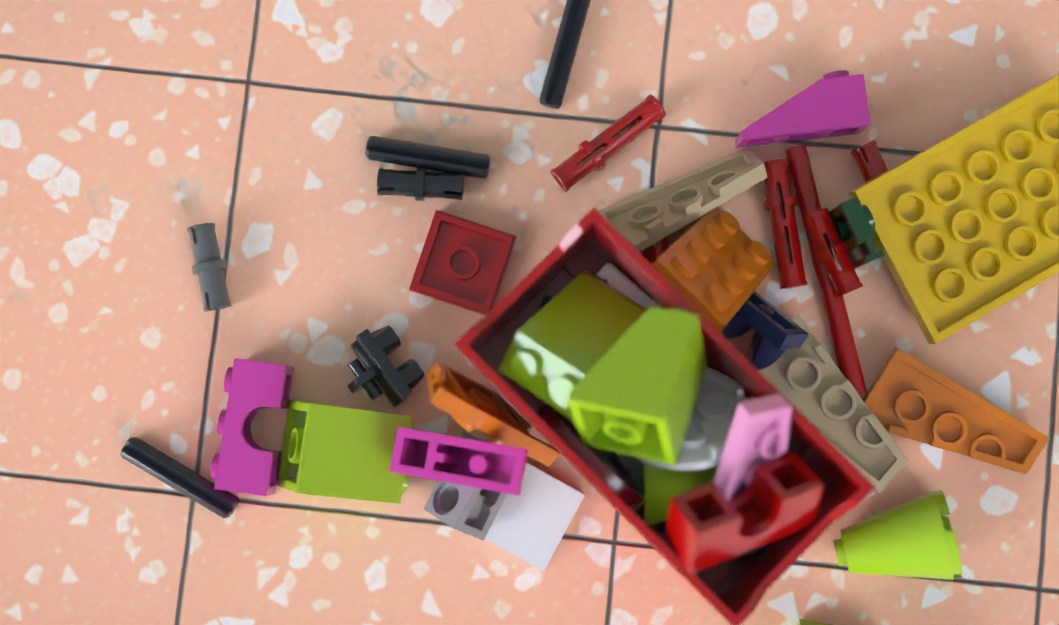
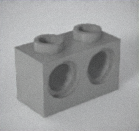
M465 431L460 436V438L483 441ZM437 481L424 510L451 528L484 541L507 493Z

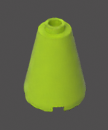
M943 491L929 492L841 529L842 539L833 540L838 565H848L849 574L951 580L962 578V565L955 531L951 527L949 517L946 516L950 515Z

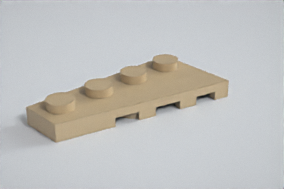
M746 148L603 208L598 212L638 252H641L768 177L764 162L750 149Z

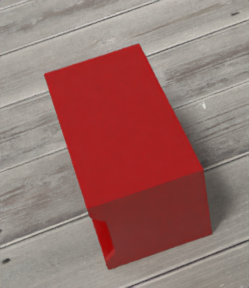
M593 207L517 286L487 315L474 324L454 345L730 625H742L755 611L766 591L837 519L858 506L876 487L784 397L792 407L788 450L781 454V457L795 452L824 484L814 524L771 541L755 553L742 556L736 555L690 573L664 539L665 533H662L657 525H645L644 521L640 520L634 511L536 414L546 402L499 371L517 331L537 314L544 295L555 297L582 272L587 271L596 277L597 273L606 263H611L662 309L680 308L690 314L699 315L707 367L719 371L736 381L744 389V396L748 401L781 393Z

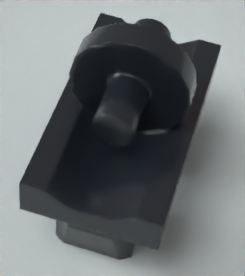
M388 325L372 333L368 329L356 335L357 340L350 346L358 358L348 364L356 379L347 387L352 394L364 388L372 401L384 393L391 405L396 408L411 395L412 389L423 379L425 374L412 358L395 368L387 355L398 349L401 345L399 337L391 326Z

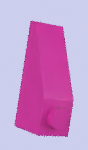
M839 70L823 75L824 79H820L743 129L735 139L736 148L862 133L871 125L864 74L849 75V71Z
M398 427L389 472L520 496L528 449Z

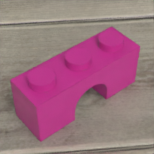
M234 358L233 367L227 368L224 379V391L229 393L227 410H221L217 425V433L222 435L220 453L216 452L211 463V478L216 479L214 489L269 496L276 493L281 451L268 450L259 446L252 437L251 425L257 413L265 408L288 409L294 367Z

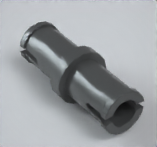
M215 223L197 224L187 228L195 265L191 266L193 275H198L204 312L232 307L223 271L227 269L226 260H221Z

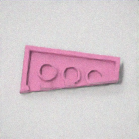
M781 394L741 402L738 405L714 480V484L728 501L735 499L746 490L752 480L756 466L780 458L781 454L788 450L792 406Z

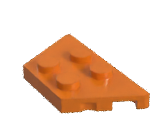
M436 360L426 373L432 405L452 415L454 420L467 431L474 433L476 429H479L494 444L528 449V456L549 467L560 455L554 446L530 435L529 432L533 427L494 391L439 360Z

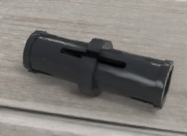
M417 167V171L379 168L377 176V187L379 188L377 189V194L415 197V201H425V198L463 200L464 173L427 172L426 168Z

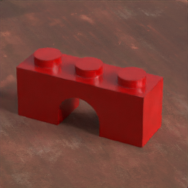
M793 452L756 466L749 486L742 494L731 501L726 499L714 483L671 498L664 539L688 571L694 573L813 525L824 484L804 461Z

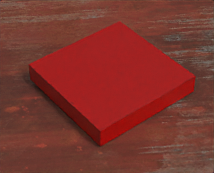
M436 210L409 290L485 316L494 307L517 237Z

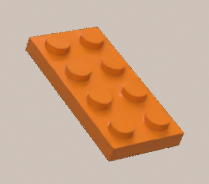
M716 207L704 215L680 237L652 266L720 331L776 266V263L771 260L769 251L761 243L752 241L740 229L739 222L732 214Z

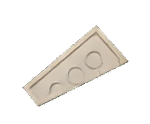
M798 314L793 319V322L809 333L800 348L787 349L776 362L758 371L876 487L874 490L877 493H881L907 463L908 458L877 417L869 410L858 395L859 393L850 381L845 378L833 362L831 356L822 344L818 342L808 329L807 324Z

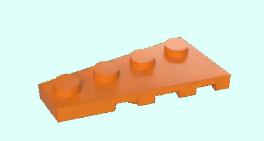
M894 347L862 399L890 434L923 442L933 447L966 455L973 459L1026 475L1050 439V437Z

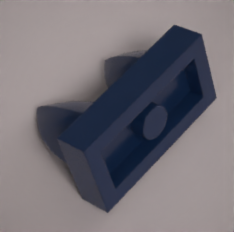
M756 291L750 295L722 328L723 336L726 339L739 337L751 328L755 330L749 349V362L757 370H762L772 365L787 349L800 348L809 333Z

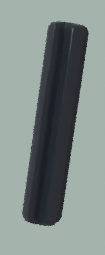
M567 0L540 94V104L545 107L559 109L562 105L591 0Z
M370 136L366 144V156L369 160L416 168L421 167L447 173H464L465 176L483 179L487 178L491 161L490 156L487 154L378 136Z
M138 437L129 438L120 453L123 459L220 517L229 518L237 508L239 503L238 497L228 491L214 489L215 483Z

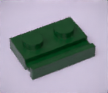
M858 197L839 204L829 212L842 242H846L849 247L847 253L855 269L884 256L882 250L875 252L870 242L871 239L875 238L873 232L875 221L869 208L866 205L861 206Z

